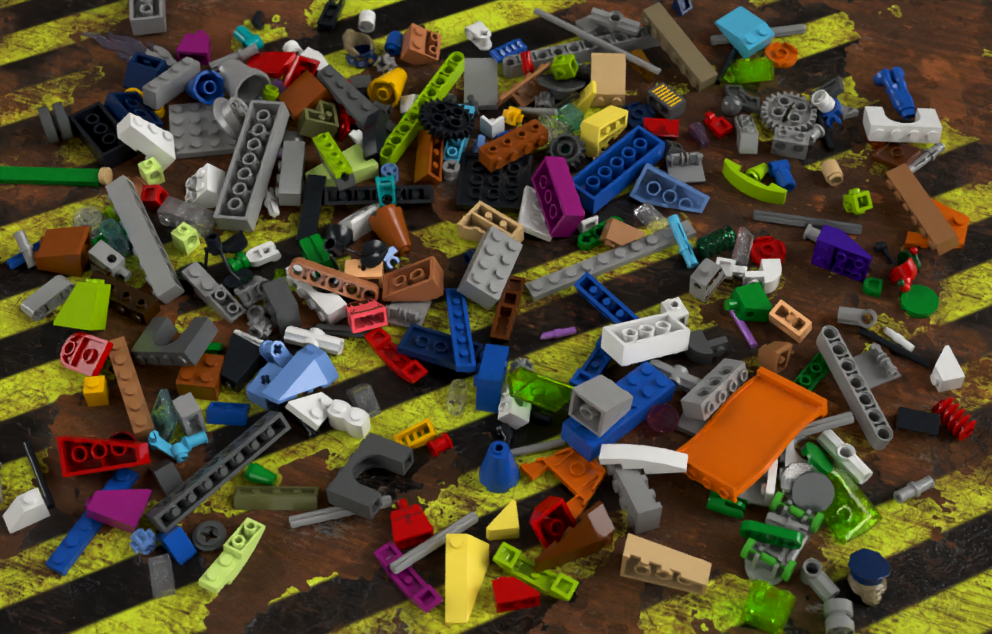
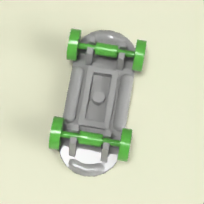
M777 491L769 510L785 518L791 517L793 521L808 525L809 529L805 539L802 540L801 548L797 550L758 542L752 538L747 540L740 557L745 559L747 576L752 582L762 587L775 586L783 580L786 582L789 580L796 567L797 562L795 560L811 532L814 534L817 532L825 516L820 512L815 516L809 509L805 512L798 508L795 502L790 499L782 502L784 493Z

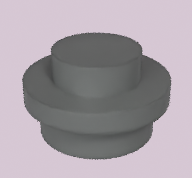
M583 63L578 65L577 77L586 80L590 76V67Z

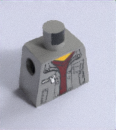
M100 240L88 251L92 272L98 270L117 280L122 279L125 282L130 279L132 272L126 269L125 258L103 240Z

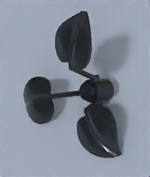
M332 223L328 225L323 248L330 254L329 258L334 264L332 269H339L335 257H341L344 251L361 257V264L365 268H374L385 258L388 252V245L383 241H367L362 246V253H358L346 247L352 239V231L348 227ZM336 278L329 279L333 284L339 283ZM317 287V291H318V292H321V293H334V292H331V291L322 289V288H320V287Z
M242 230L223 243L218 233L208 234L204 238L207 245L204 248V264L198 263L204 269H207L208 253H211L213 256L221 255L231 274L223 279L225 287L237 288L254 279L253 272L249 269L241 268L233 272L224 253L228 252L231 254L237 253L248 246V241ZM193 263L175 271L179 281L188 282L181 274L184 269Z

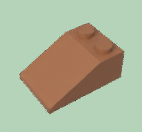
M434 255L384 274L383 301L427 302L443 296L444 271Z

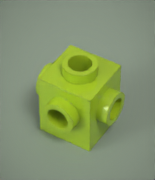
M574 54L555 56L550 66L551 73L554 74L556 80L574 78L579 69Z
M853 188L849 190V193L843 195V206L848 213L860 215L865 213V210L873 208L869 190Z

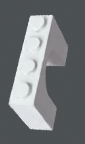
M865 106L862 123L868 141L940 143L942 125L935 109L917 108L914 123H899L887 118L883 107Z

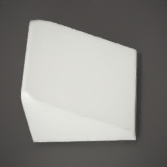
M598 215L582 220L577 227L579 232L583 233L598 224Z

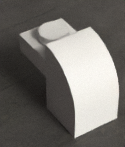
M761 259L759 271H744L742 286L760 282L765 294L773 292L778 287L782 272L780 259Z

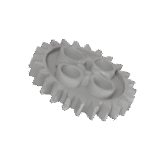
M784 91L781 95L777 92L776 96L771 94L770 98L766 97V101H763L760 118H762V123H766V128L771 127V132L775 131V127L805 132L810 130L812 125L815 124L817 109H814L815 105L811 104V100H805L806 96L799 97L800 93L793 95L792 91L790 94Z

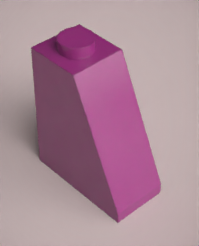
M152 490L95 491L93 497L89 496L84 508L87 509L86 517L133 534L150 500Z

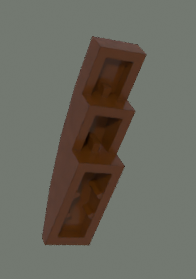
M509 275L502 291L500 302L497 305L490 333L491 339L509 342L520 307L526 278Z

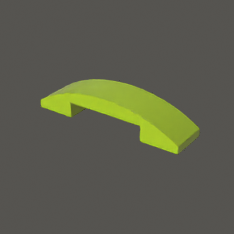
M727 158L724 160L722 173L738 190L763 202L780 205L785 203L787 190L774 183L766 186L740 172V165Z
M503 541L493 557V561L513 577L542 593L565 601L571 599L579 585L578 581L561 572L559 575L550 570L535 573L533 571L535 562L522 556V551Z

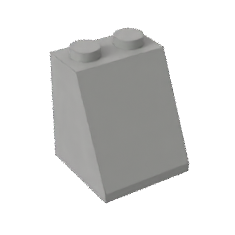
M600 374L572 389L568 415L595 435L601 437L631 409L633 396L628 391L617 386L611 379Z

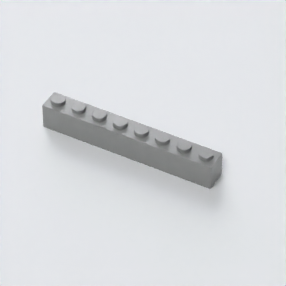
M122 175L105 186L108 192L107 197L114 204L113 210L121 219L119 223L126 230V238L134 247L132 251L140 260L138 264L147 275L145 279L153 288V296L158 301L161 300L168 304L185 291L133 182Z

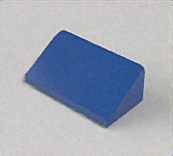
M211 402L206 410L207 423L246 426L250 404Z

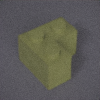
M319 100L314 110L304 108L297 122L299 135L313 138L321 133L329 132L332 138H334L339 128L335 104Z

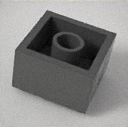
M284 276L262 284L263 292L261 296L265 303L263 306L266 314L272 317L270 321L273 328H277L280 335L285 333L287 326L302 327L298 303Z

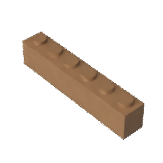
M904 163L886 172L888 180L885 182L889 190H894V196L898 202L901 201L903 203L902 207L905 213H910L914 226H919L918 230L923 238L928 239L927 243L932 251L935 250L940 256L960 246L957 234L907 164Z
M122 336L109 341L114 344L109 357L137 441L148 443L150 432H153L155 428L126 340Z

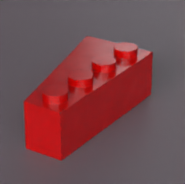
M75 435L56 437L63 478L151 463L147 442Z

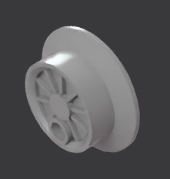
M219 97L213 102L215 119L229 137L238 141L249 107L238 97H231L230 99Z

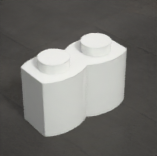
M335 399L327 409L330 425L337 430L347 431L354 438L364 439L371 429L369 414L363 409L351 407L347 402Z

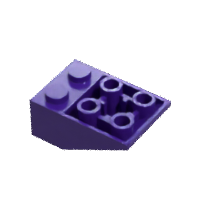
M824 224L816 241L811 264L852 278L853 280L864 282L872 257L842 230Z

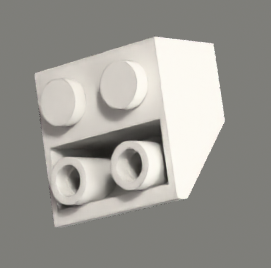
M207 163L202 168H199L196 174L188 178L185 183L186 209L215 208L225 181V171Z

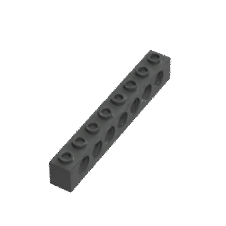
M270 410L149 510L145 516L156 531L166 534L291 429V426L281 412Z

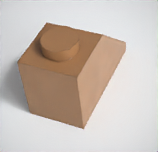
M615 218L606 220L599 241L603 242L606 247L614 249L644 236L645 232Z
M773 341L768 345L765 344L758 351L757 362L762 367L778 374L787 368L793 345L790 342Z

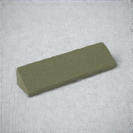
M237 486L233 496L234 509L315 511L318 508L320 488Z

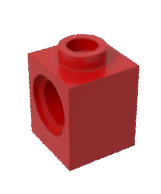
M159 184L143 185L140 199L143 205L150 211L166 210L169 193Z

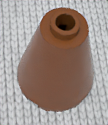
M389 204L376 210L377 214L374 217L371 215L368 219L370 228L389 248L394 246L397 249L396 256L402 257L409 254L412 246L400 205L396 207L395 204Z

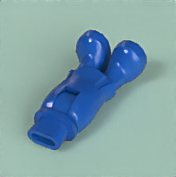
M893 67L890 72L887 68L879 71L873 77L875 85L885 86V91L889 95L894 109L904 120L915 118L916 107L913 98L907 90V84L904 82V70L900 67Z

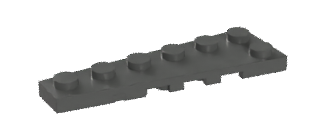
M330 64L318 71L317 78L334 96L335 100L344 106L348 116L353 117L357 127L363 130L367 116L379 109ZM389 119L385 127L386 132L390 135L397 125Z

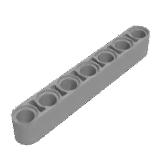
M826 325L820 331L816 339V345L870 446L878 451L883 450L893 438V431L840 333L834 326Z

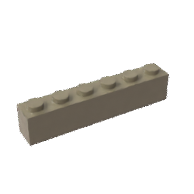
M657 2L644 9L641 23L644 27H647L652 37L659 42L661 48L668 53L671 61L680 68L681 73L688 78L692 87H695L700 92L715 84L718 73L661 3Z

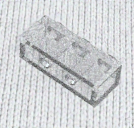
M167 196L157 210L159 221L163 225L177 228L181 223L185 222L197 230L198 237L205 238L217 226L213 219L215 211Z

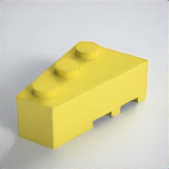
M610 105L583 120L580 125V141L583 140L585 144L583 147L586 148V152L583 154L593 158V156L597 157L599 155L598 152L602 149H607L609 146L607 143L611 139L615 140L627 127L628 111Z

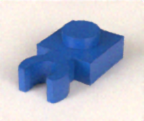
M836 97L833 98L835 101L834 108L828 113H822L826 124L831 129L833 128L832 124L834 121L839 125L841 124V119L838 115L842 114L840 102Z

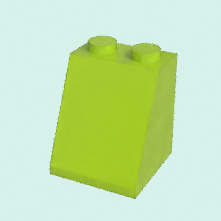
M85 278V281H78L55 318L53 325L90 331L105 330L111 284H105V280Z

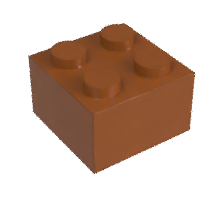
M203 353L195 366H181L175 383L179 396L191 392L194 399L218 401L223 386L220 373L225 359L224 355Z

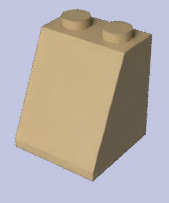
M626 53L591 54L590 82L592 80L596 81L597 94L590 106L608 107L612 105L624 107Z

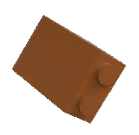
M308 69L278 96V99L285 103L287 110L291 111L290 116L295 122L299 120L304 108L314 110L319 100L334 103L336 108L338 107V102Z
M90 226L47 229L45 235L40 238L39 251L36 250L34 254L37 269L82 278L89 259L88 251L92 248Z

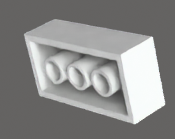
M666 312L603 327L601 348L621 366H628L633 363L645 362L649 359L661 358L688 350L690 329L672 314Z

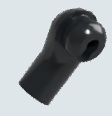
M259 10L256 11L251 19V24L255 29L262 30L265 22L261 21L264 14Z

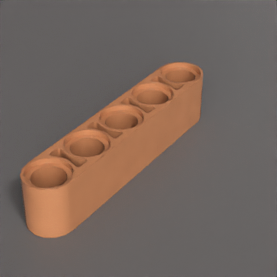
M297 257L291 261L288 268V273L292 278L357 301L366 299L377 301L379 288L376 284L313 261ZM299 265L303 270L296 271L293 266ZM317 271L321 276L316 278L312 276L311 272ZM336 278L339 283L333 284L329 279ZM354 284L357 289L350 290L347 285ZM371 290L375 295L368 296L365 292Z

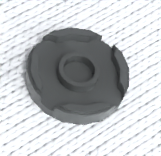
M807 471L800 474L794 480L791 494L798 508L805 512L809 509L812 513H818L826 510L832 504L834 487L825 474Z

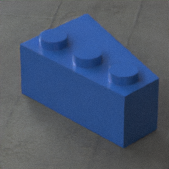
M486 344L485 350L480 352V360L477 364V371L473 381V386H477L476 410L499 413L501 389L503 382H505L508 367L509 346Z

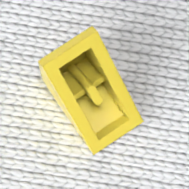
M514 499L486 527V538L489 541L519 538L517 504Z

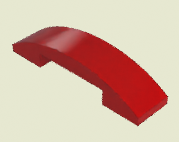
M381 327L375 328L364 335L365 340L379 358L402 379L414 384L428 374V370L416 359L412 361L408 356L397 353V346L392 342L391 336Z

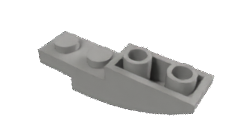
M197 261L182 271L181 275L192 285L194 292L211 309L230 323H233L246 313L245 308L222 284L219 285Z

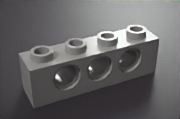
M724 358L681 399L684 416L705 421L748 379L745 361Z

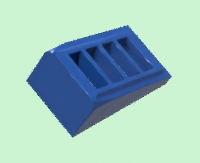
M515 39L491 50L489 54L497 63H502L503 59L507 56L527 51V46L520 39Z

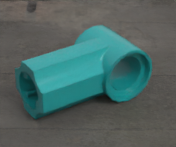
M239 25L233 32L234 37L242 44L243 48L254 43L258 50L264 47L261 37L258 34L253 35L245 26Z

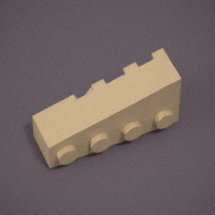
M628 533L622 556L620 576L705 596L712 563Z

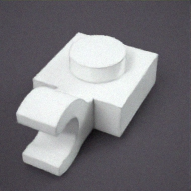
M717 257L716 264L722 267L726 275L724 279L732 280L733 275L743 279L744 271H747L748 267L737 266L736 260Z

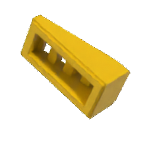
M429 418L393 435L395 442L402 445L404 444L401 439L405 438L407 444L404 446L412 449L427 445V441H433L439 437ZM417 433H421L422 437L419 438ZM411 435H413V437H414V439H415V440L412 441V442H411L410 437H409V436H411Z

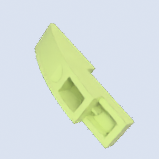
M247 517L223 545V552L198 580L199 586L218 594L225 584L230 585L253 553L265 530V525Z

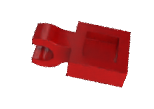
M712 111L705 113L707 118L703 120L704 123L708 125V129L719 139L733 131V126L722 116L717 118Z

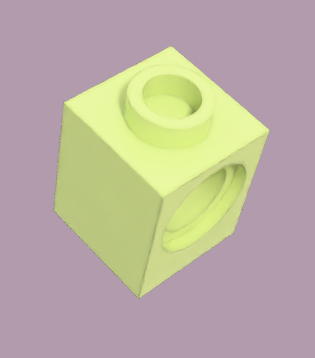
M154 157L138 163L141 178L146 181L147 185L166 182L162 167Z
M185 222L181 223L171 232L174 247L186 255H189L200 245L197 230Z

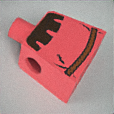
M373 299L354 301L346 305L347 320L353 334L388 325L386 307Z

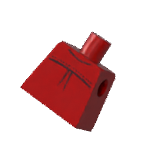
M400 499L395 502L397 510L390 512L394 545L400 551L417 546L434 536L433 527L419 504L409 506L406 499Z

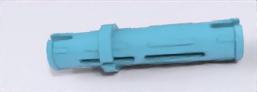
M675 214L668 217L667 221L679 246L678 251L683 256L687 268L696 267L699 263L694 255V248L689 243L681 225L679 216Z

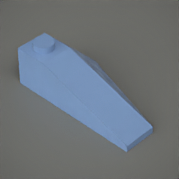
M646 163L629 195L647 205L697 213L703 212L710 199V196L649 163Z
M308 344L294 355L262 391L261 396L276 404H280L297 398V395L302 392L311 393L314 388L321 387L323 389L328 387L339 378V374L326 351L315 345Z

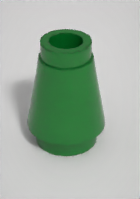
M249 463L244 475L248 482L270 486L274 485L277 474H274L258 463Z

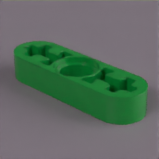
M612 216V217L606 219V220H609V219H611V218H615V219H617V220L623 222L622 218H620V217H618V216ZM606 220L578 236V247L581 250L589 251L603 243L599 241L600 236L596 232L603 230Z
M751 520L742 521L739 531L740 536L745 539L752 538L758 542L792 550L800 549L803 535L798 531Z

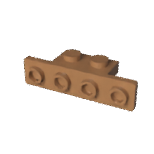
M551 63L540 64L536 71L528 73L522 82L514 83L508 92L503 91L498 96L499 99L496 105L499 107L510 98L518 107H528L535 102V96H539L541 92L548 91L546 87L537 83V77L545 74L549 70Z

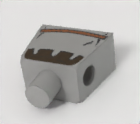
M705 258L690 277L689 294L705 303L726 277L722 267Z

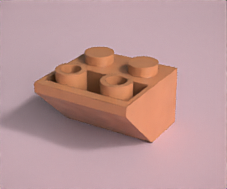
M412 23L403 34L400 60L415 66L437 63L439 61L442 35Z

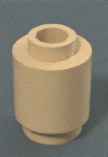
M834 159L824 161L820 169L826 182L831 186L841 184L843 172L838 162Z

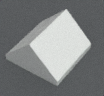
M380 203L366 205L337 224L348 227L352 231V240L355 241L372 230L368 224V219L371 215L374 217L377 214L376 210L381 208Z

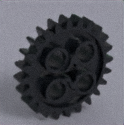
M436 98V101L430 99L429 102L425 101V104L421 105L418 113L419 125L424 126L423 130H429V135L435 134L434 138L439 136L442 141L444 138H447L448 142L451 139L457 142L458 138L462 141L464 137L468 138L474 129L475 118H472L473 114L469 113L470 109H464L465 105L459 106L458 101L452 103V99L446 101L445 98L442 101L439 98Z

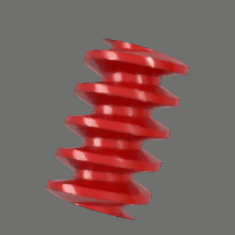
M954 397L940 400L932 407V413L940 414L941 422L947 425V429L952 431L954 436H958L959 441L968 438L974 431L977 421L969 422L971 415L963 416L966 410L964 408L957 410L960 406L959 403L952 405Z

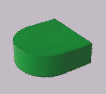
M866 278L862 285L863 292L869 296L880 298L883 279Z

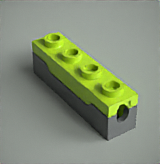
M321 133L313 137L312 140L316 154L338 190L341 191L355 186L356 181L352 167L330 133Z

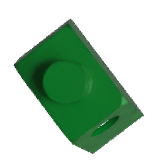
M760 282L736 287L730 298L724 301L725 310H733L740 321L767 322L769 313L773 309Z

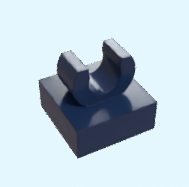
M673 0L674 3H671L673 10L677 11L678 16H683L693 9L691 0Z

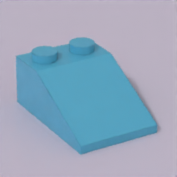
M742 6L715 21V25L734 48L738 50L744 60L768 46L775 35L765 21Z

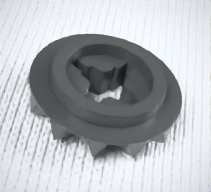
M205 521L195 528L192 540L196 548L201 549L203 552L211 551L213 553L215 549H221L222 544L226 542L227 532L221 523ZM212 532H213L214 539L211 538V539L207 542V539H206L205 536H210V534H212Z

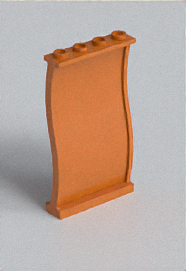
M761 366L757 370L756 376L739 387L721 405L705 426L687 443L676 450L677 452L688 454L687 470L682 473L691 480L701 483L705 488L718 493L722 498L736 503L737 497L752 486L772 466L790 442L816 418H823L828 414L827 399Z

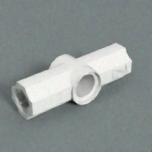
M287 326L285 330L284 342L302 347L311 344L327 353L339 355L343 351V338L326 335L319 328L313 327L310 330Z
M831 429L823 431L817 438V442L834 459L835 466L845 470L858 485H862L872 476L873 472L855 454V448L850 444L844 443Z

